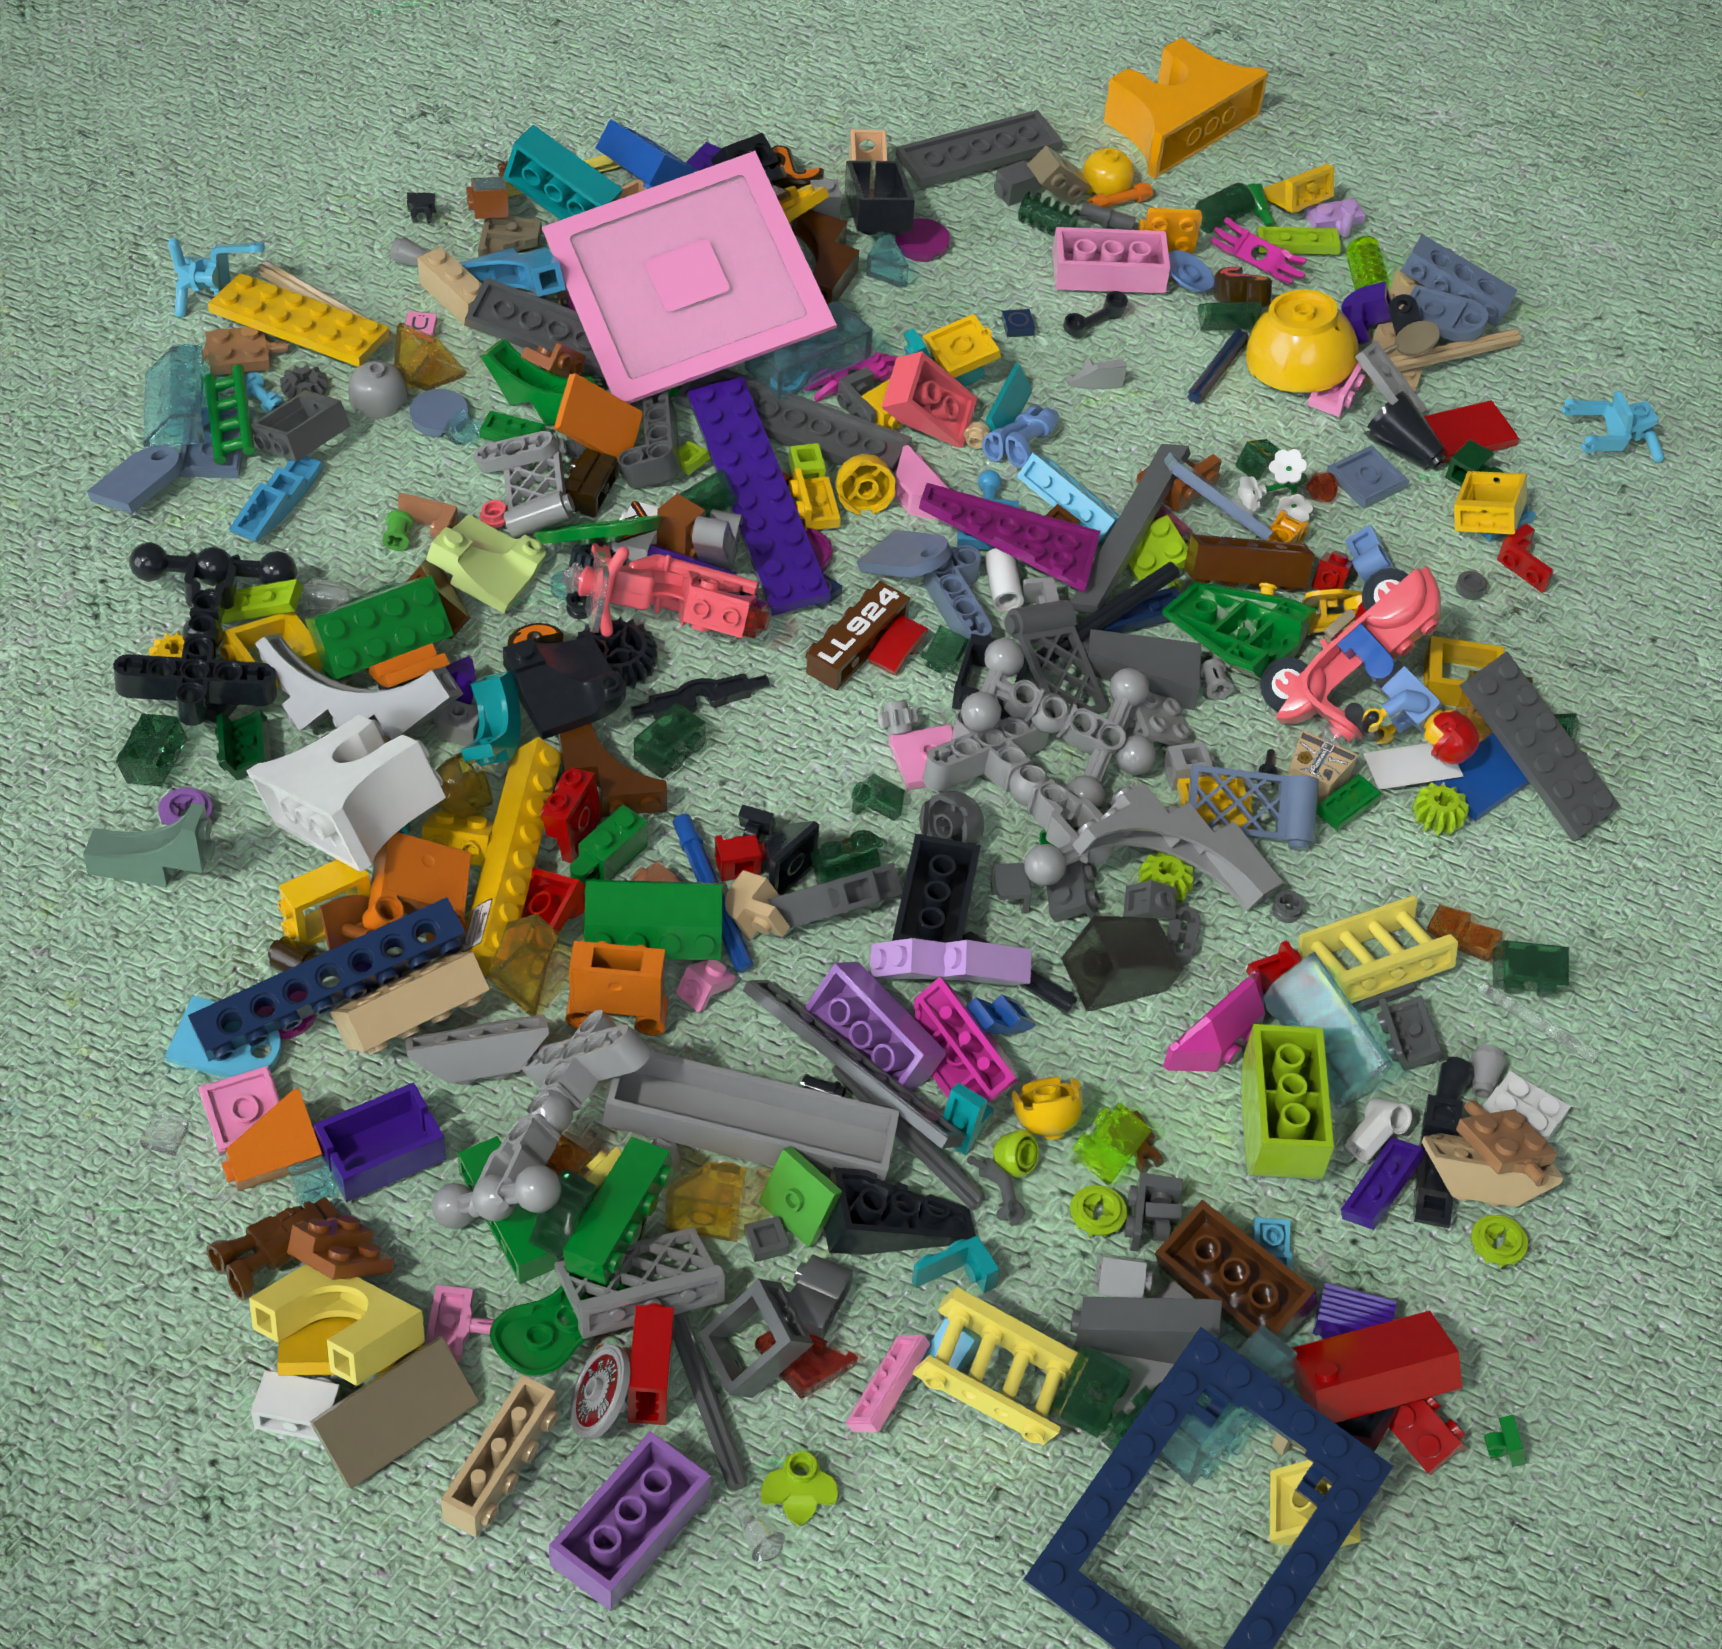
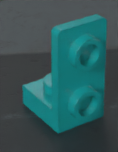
M978 1235L968 1240H957L948 1249L936 1255L927 1254L920 1258L914 1265L912 1283L915 1287H919L964 1266L969 1280L972 1283H977L982 1292L986 1293L996 1288L1000 1269Z

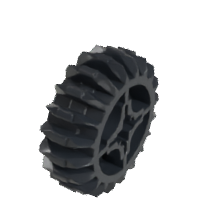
M621 616L618 620H612L613 634L610 637L602 635L598 619L595 620L594 626L586 624L585 629L578 632L576 639L592 635L614 672L619 671L626 686L635 689L637 682L645 684L647 677L652 676L657 663V644L653 640L652 632L646 631L644 624L636 625L634 619L625 622Z

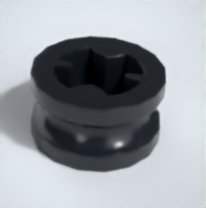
M574 589L567 594L566 610L570 617L586 619L593 614V595L579 596L578 589Z

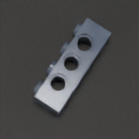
M1423 234L1409 253L1400 272L1428 288L1479 302L1488 312V323L1495 327L1508 310L1517 292L1516 288Z

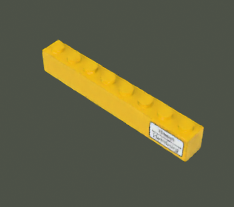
M540 737L518 748L510 760L467 921L466 944L462 945V949L459 951L474 953L483 976L510 963L531 880L532 869L535 865L544 829V823L541 820V810L548 797L553 793L562 758V753Z

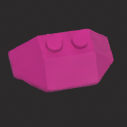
M1254 970L1178 1040L1173 1042L1167 1049L1163 1067L1168 1071L1217 1072L1225 1063L1232 1064L1239 1057L1242 1048L1248 1043L1253 1024H1262L1265 1016L1260 973Z
M939 977L914 999V1019L947 1052L931 1076L947 1098H949L951 1089L959 1082L988 1102H993L1018 1080L1014 1065L992 1034L984 1031L966 1007L968 1004L942 977Z

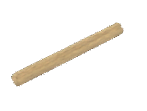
M264 260L262 264L258 265V274L281 288L369 319L268 260ZM389 330L390 336L383 342L382 346H388L389 343H392L394 339L392 331Z
M1510 329L1483 335L1470 341H1456L1434 346L1427 352L1419 355L1408 356L1398 354L1389 356V358L1400 372L1518 345L1522 335L1519 334L1517 329Z

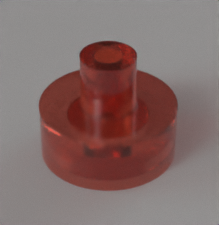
M1318 472L1307 483L1306 489L1313 500L1317 502H1330L1337 494L1338 483L1332 473Z

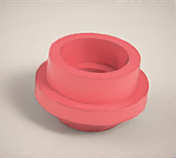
M500 500L486 502L480 512L481 521L493 528L504 526L506 524L504 512L507 511V506Z

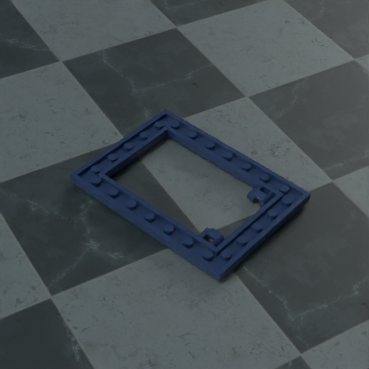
M1200 1327L1022 1581L1112 1649H1183L1082 1574L1079 1569L1189 1413L1211 1429L1230 1402L1238 1409L1240 1407L1244 1408L1305 1453L1304 1457L1313 1463L1294 1491L1315 1505L1316 1509L1222 1648L1273 1649L1394 1466L1204 1328ZM1202 1393L1212 1399L1206 1409L1196 1402ZM1321 1479L1330 1485L1325 1495L1315 1489Z

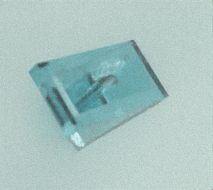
M883 232L868 253L866 276L905 288L907 287L909 265L889 232Z

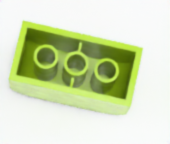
M1253 1024L1244 1053L1241 1074L1242 1118L1248 1175L1322 1179L1334 1149L1323 1028Z

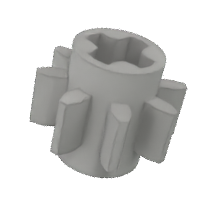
M907 700L883 704L885 712L877 713L880 728L888 727L889 735L912 731L911 723L918 722L916 706L908 708Z

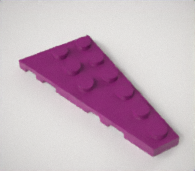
M926 483L919 505L920 510L1085 592L1101 531Z

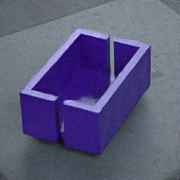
M414 1082L314 1124V1131L322 1152V1158L329 1171H332L333 1179L346 1202L446 1160L444 1135L432 1113H428V1106Z

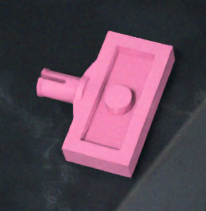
M436 1285L424 1345L438 1336L443 1337L456 1362H461L464 1345L470 1333L490 1334V1328L494 1319L472 1317L473 1289Z

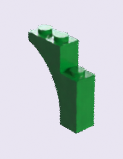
M506 339L499 340L480 355L510 405L531 401L546 426L555 424L568 378L549 373L522 358V355ZM591 376L585 377V379L595 384Z

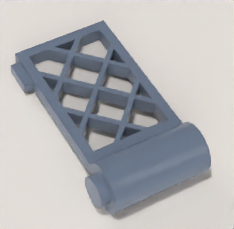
M1192 765L1188 802L1195 809L1203 803L1208 806L1216 816L1213 821L1207 824L1211 829L1216 826L1214 824L1218 820L1222 823V828L1228 825L1229 822L1224 816L1234 807H1237L1248 820V822L1240 827L1247 837L1282 841L1288 844L1289 849L1307 850L1308 845L1314 844L1319 779L1304 775L1285 776ZM1199 774L1211 775L1219 785L1207 796L1198 786ZM1220 776L1229 778L1223 781ZM1233 778L1243 779L1250 788L1239 799L1226 785ZM1251 780H1257L1260 782L1257 785H1255ZM1265 782L1279 783L1278 797L1271 803L1258 789ZM1220 789L1233 802L1222 813L1209 799ZM1251 793H1254L1265 806L1254 817L1241 803ZM1197 794H1198L1199 797L1202 799V800L1199 801L1198 803H1197ZM1276 803H1277V811H1276V810L1274 809V807H1273V805L1276 804ZM1267 810L1276 820L1275 832L1264 831L1256 821ZM1251 824L1255 830L1245 828Z

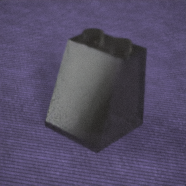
M1094 915L1061 957L1086 1011H1095L1166 992L1184 971L1157 918Z

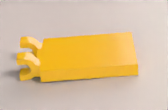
M350 1317L320 1319L308 1324L279 1342L278 1376L336 1375L330 1372L327 1339L353 1324L357 1319ZM422 1344L413 1349L412 1351H417L418 1349H420L422 1347ZM412 1353L405 1354L376 1374L384 1373Z

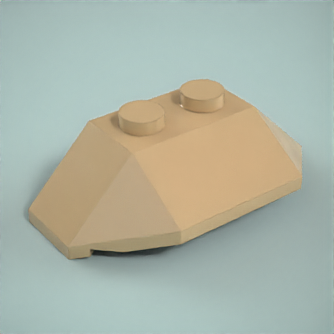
M1438 1133L1424 1136L1422 1140L1423 1146L1451 1196L1461 1201L1474 1200L1486 1202L1492 1206L1505 1205L1517 1207L1561 1184L1563 1176L1555 1163L1540 1166L1543 1172L1549 1176L1548 1182L1540 1187H1537L1523 1173L1509 1172L1497 1174L1476 1150L1460 1136Z

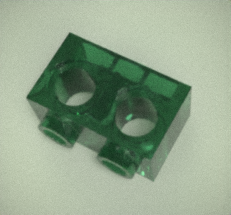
M142 713L116 760L126 783L162 787L188 739L177 716Z
M565 1168L558 1176L562 1190L558 1203L548 1211L538 1213L529 1239V1243L560 1260L564 1256L563 1249L590 1206L597 1185L587 1181L584 1177L576 1175Z

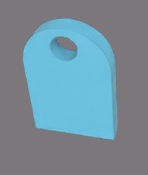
M192 995L166 1052L167 1062L223 1078H229L265 1066L269 1067L270 1072L275 1068L282 1053V1041L278 1030L269 1033V1038L261 1044L250 1046L249 1043L237 1048V1052L226 1060L217 1061L215 1058L208 1062L192 1029L188 1015L216 1002ZM256 1013V1015H258L259 1017H265L261 1014ZM231 1021L225 1025L223 1030L233 1033L238 1031L242 1024L238 1021ZM267 1045L272 1048L270 1054L264 1058L253 1056V1052L258 1046Z

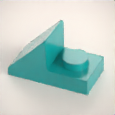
M958 1082L950 1091L943 1118L966 1136L960 1147H953L966 1156L993 1115L994 1109L987 1104L988 1101Z

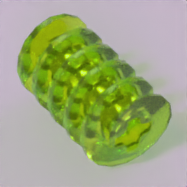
M1361 236L1356 238L1346 249V257L1355 290L1385 281L1387 287L1389 285L1379 242L1375 237Z

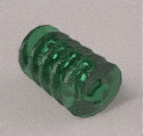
M1242 183L1231 184L1229 187L1223 188L1221 191H1217L1197 202L1195 210L1202 212L1200 229L1205 233H1212L1216 227L1222 228V226H1226L1224 223L1226 217L1234 222L1238 218L1252 213L1256 203L1252 192L1247 186Z
M1028 191L1024 196L1018 210L1019 222L1023 224L1028 223V226L1032 228L1037 227L1041 232L1047 231V234L1050 236L1055 235L1056 227L1076 228L1080 216L1079 209L1074 210L1072 215H1070L1071 206L1066 205L1061 211V202L1057 200L1053 206H1050L1051 197L1049 196L1043 202H1041L1042 194L1039 192L1034 198H1031V191Z

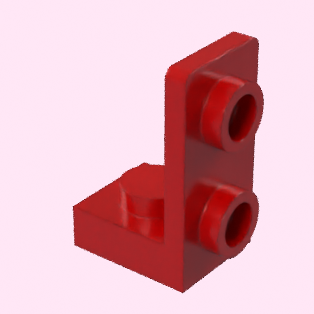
M1525 523L1516 530L1515 534H1511L1503 540L1497 561L1543 593L1548 589L1554 571L1529 553L1533 546L1531 540L1535 529Z

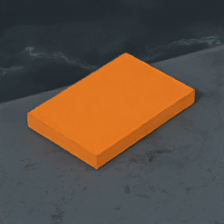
M574 373L568 377L554 429L585 447L598 451L601 455L605 453L618 459L623 451L634 447L643 412Z

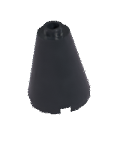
M1402 391L1395 395L1398 399L1395 404L1392 405L1387 402L1368 424L1367 427L1370 430L1365 431L1364 434L1368 439L1424 470L1429 467L1435 469L1445 458L1442 454L1445 447L1409 395Z

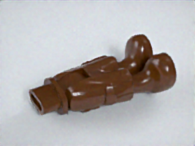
M326 1197L321 1198L315 1203L306 1201L303 1203V1207H288L284 1211L277 1213L276 1216L263 1218L246 1227L245 1236L233 1240L223 1239L212 1242L206 1247L207 1255L219 1274H227L229 1285L236 1297L244 1301L253 1295L255 1291L254 1276L260 1270L266 1267L269 1270L275 1271L295 1259V1257L287 1253L292 1225L302 1220L309 1222L310 1219L315 1218L327 1220L330 1217H335L338 1219L339 1213ZM250 1250H253L255 1252L254 1254H251L245 1258L238 1259Z

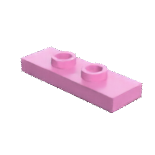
M900 1335L896 1337L847 1419L846 1425L852 1432H879L889 1414L895 1409L897 1401L906 1385L912 1380L914 1368L919 1365L931 1344L924 1335Z

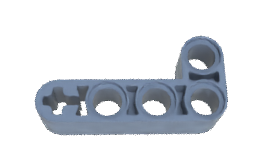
M970 545L951 548V556L945 564L930 573L924 574V586L964 653H966L971 634L991 638L992 632L990 620L969 588V585L974 584L978 579L981 559L980 551Z

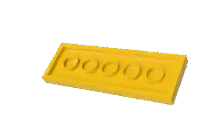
M239 273L208 302L210 313L357 367L361 366L390 336L389 327L242 273Z

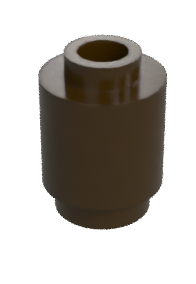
M288 936L275 940L268 950L270 966L281 972L319 956L315 949Z

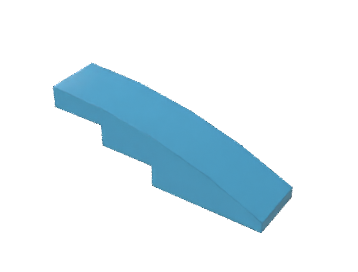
M304 456L298 461L289 460L284 469L278 467L266 485L263 483L258 485L230 526V532L254 542L262 539L286 517L309 490L323 470L322 462Z

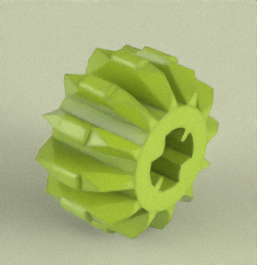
M1431 782L1427 788H1421L1417 793L1416 800L1412 806V813L1415 814L1416 818L1415 823L1424 824V832L1431 829L1435 831L1437 836L1442 831L1450 836L1452 832L1460 830L1464 825L1469 812V804L1466 803L1465 799L1466 794L1457 793V786L1448 788L1444 782L1440 786Z
M1159 851L1156 856L1149 854L1145 859V863H1142V866L1139 867L1138 883L1153 880L1175 887L1177 889L1176 900L1183 902L1193 888V867L1187 865V862L1180 858L1165 855Z

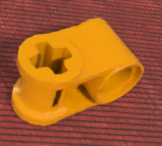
M1282 510L1270 526L1273 533L1266 541L1301 544L1307 535L1310 522H1301L1288 516V512Z

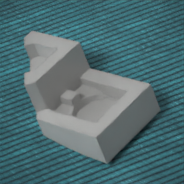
M1088 358L1084 362L1085 367L1075 375L1069 374L1066 377L1068 386L1084 389L1123 388L1127 366L1123 359L1093 364L1092 360Z

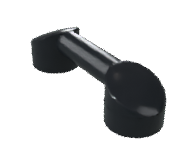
M1111 291L1107 294L1101 310L1086 318L1078 313H1070L1065 317L1063 328L1069 335L1075 338H1082L1085 330L1106 319L1113 320L1122 316L1126 309L1128 298L1122 292Z

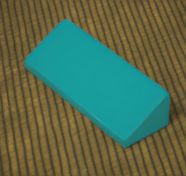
M1019 364L1013 366L986 417L985 425L991 431L1015 422L1016 417L1021 414L1032 393L1031 386Z

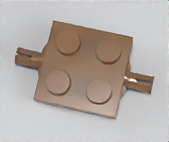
M248 326L233 329H216L205 331L207 343L204 349L187 350L188 363L206 361L210 366L211 374L214 375L232 374V367L237 364L244 367V372L270 370L269 359L271 354L288 353V345L286 340L269 342L265 337V332Z
M1475 1099L1466 1103L1464 1110L1471 1117L1461 1118L1456 1130L1497 1174L1509 1172L1523 1173L1537 1187L1545 1185L1549 1180V1176L1543 1172L1540 1166L1553 1164L1557 1152L1546 1142L1545 1138L1515 1109L1489 1113Z

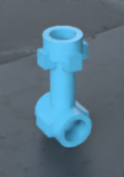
M253 372L245 375L247 396L251 397L254 395L262 402L261 408L266 413L285 403L283 396L279 393L274 394L272 391L268 392L263 388L265 383L259 373Z

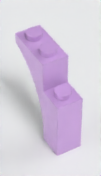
M916 938L871 944V954L869 957L870 974L875 979H938L942 977L944 980L982 982L1006 986L1030 983L1031 949L972 940L943 943Z

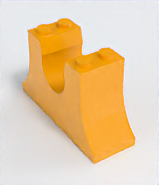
M1181 37L1164 47L1158 73V83L1149 80L1144 74L1130 68L1110 78L1104 122L1125 135L1140 149L1147 162V174L1156 179L1259 116L1268 72L1262 68L1243 67L1219 60Z

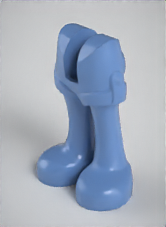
M1041 406L1029 407L1025 412L1016 417L1015 422L1002 428L994 429L984 437L982 442L984 454L988 459L996 462L1001 460L1007 453L1011 464L1022 468L1032 454L1029 445L1030 440L1035 437L1049 435L1059 422V413L1053 409H1043Z

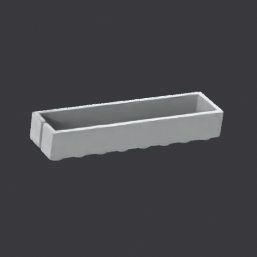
M652 1051L650 1058L640 1069L633 1073L612 1078L602 1125L775 1167L782 1150L792 1146L828 1179H830L833 1167L868 1170L878 1174L877 1179L885 1181L900 1111Z

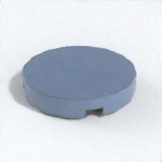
M431 389L422 392L412 400L409 406L412 425L416 430L425 435L442 437V433L448 432L452 435L464 428L468 421L467 402L463 396L451 390Z

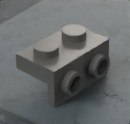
M1079 860L1066 866L1064 875L1057 883L1046 886L1049 914L1054 922L1086 913L1092 921L1099 920L1098 907L1102 903L1099 892L1095 887L1098 873L1094 864H1086Z
M1422 995L1392 1006L1388 1005L1385 998L1379 1000L1382 1012L1377 1013V1018L1383 1033L1389 1031L1391 1040L1386 1041V1045L1392 1061L1399 1059L1404 1071L1444 1058Z

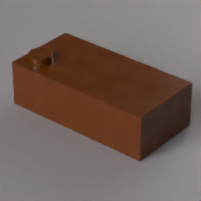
M1204 1200L1198 1203L1155 1252L1158 1266L1198 1299L1221 1300V1318L1270 1358L1318 1304L1315 1288Z

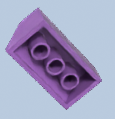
M859 962L834 963L804 1007L910 1092L929 1079L947 1054L934 1038Z

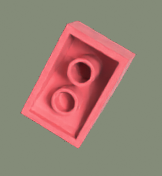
M918 352L896 358L882 408L900 423L957 448H962L966 439L963 436V432L970 425L977 397L924 352Z

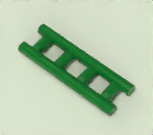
M239 364L232 367L233 375L218 380L211 373L204 376L214 462L219 465L226 462L227 453L240 449L243 450L245 455H252L255 452L244 367ZM234 387V396L219 400L218 392ZM237 407L238 416L221 421V412ZM240 428V437L224 442L223 433Z

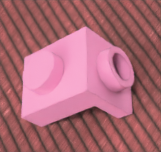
M704 960L687 966L677 987L676 995L697 1012L705 1009L711 995L731 989L736 977L727 971L721 962L717 960Z

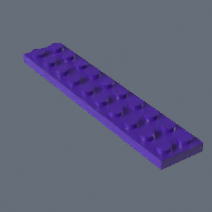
M743 376L688 390L687 396L731 512L743 515L742 525L739 524L740 535L771 615L774 616L831 600L830 590Z

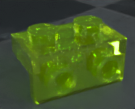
M1121 1102L1110 1109L1105 1106L1100 1110L1092 1121L1096 1125L1089 1135L1086 1132L1083 1133L1074 1143L1072 1149L1075 1153L1069 1160L1074 1165L1082 1163L1106 1185L1111 1184L1152 1131L1148 1125Z

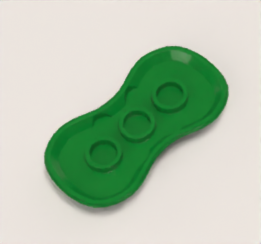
M662 515L573 524L534 532L533 535L540 544L578 540V545L596 543V538L604 537L605 542L623 540L624 535L659 529L663 517Z
M572 1272L569 1274V1276L581 1280L585 1278ZM609 1279L606 1286L595 1281H593L592 1283L607 1288V1286L610 1284L612 1280ZM620 1283L616 1291L631 1288L632 1286ZM562 1285L552 1294L541 1300L517 1305L505 1310L494 1320L489 1334L491 1344L500 1358L517 1372L529 1377H540L556 1371L570 1359L583 1342L592 1338H582L578 1330L577 1316ZM585 1292L580 1300L593 1298L596 1295Z

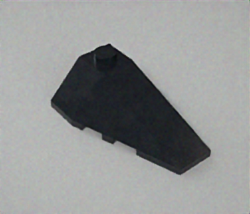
M833 1167L829 1180L840 1188L842 1193L824 1227L829 1253L866 1255L950 1246L957 1240H968L976 1236L970 1209L932 1194L924 1197L908 1191V1185L897 1182L895 1185L877 1179L878 1174L868 1170Z

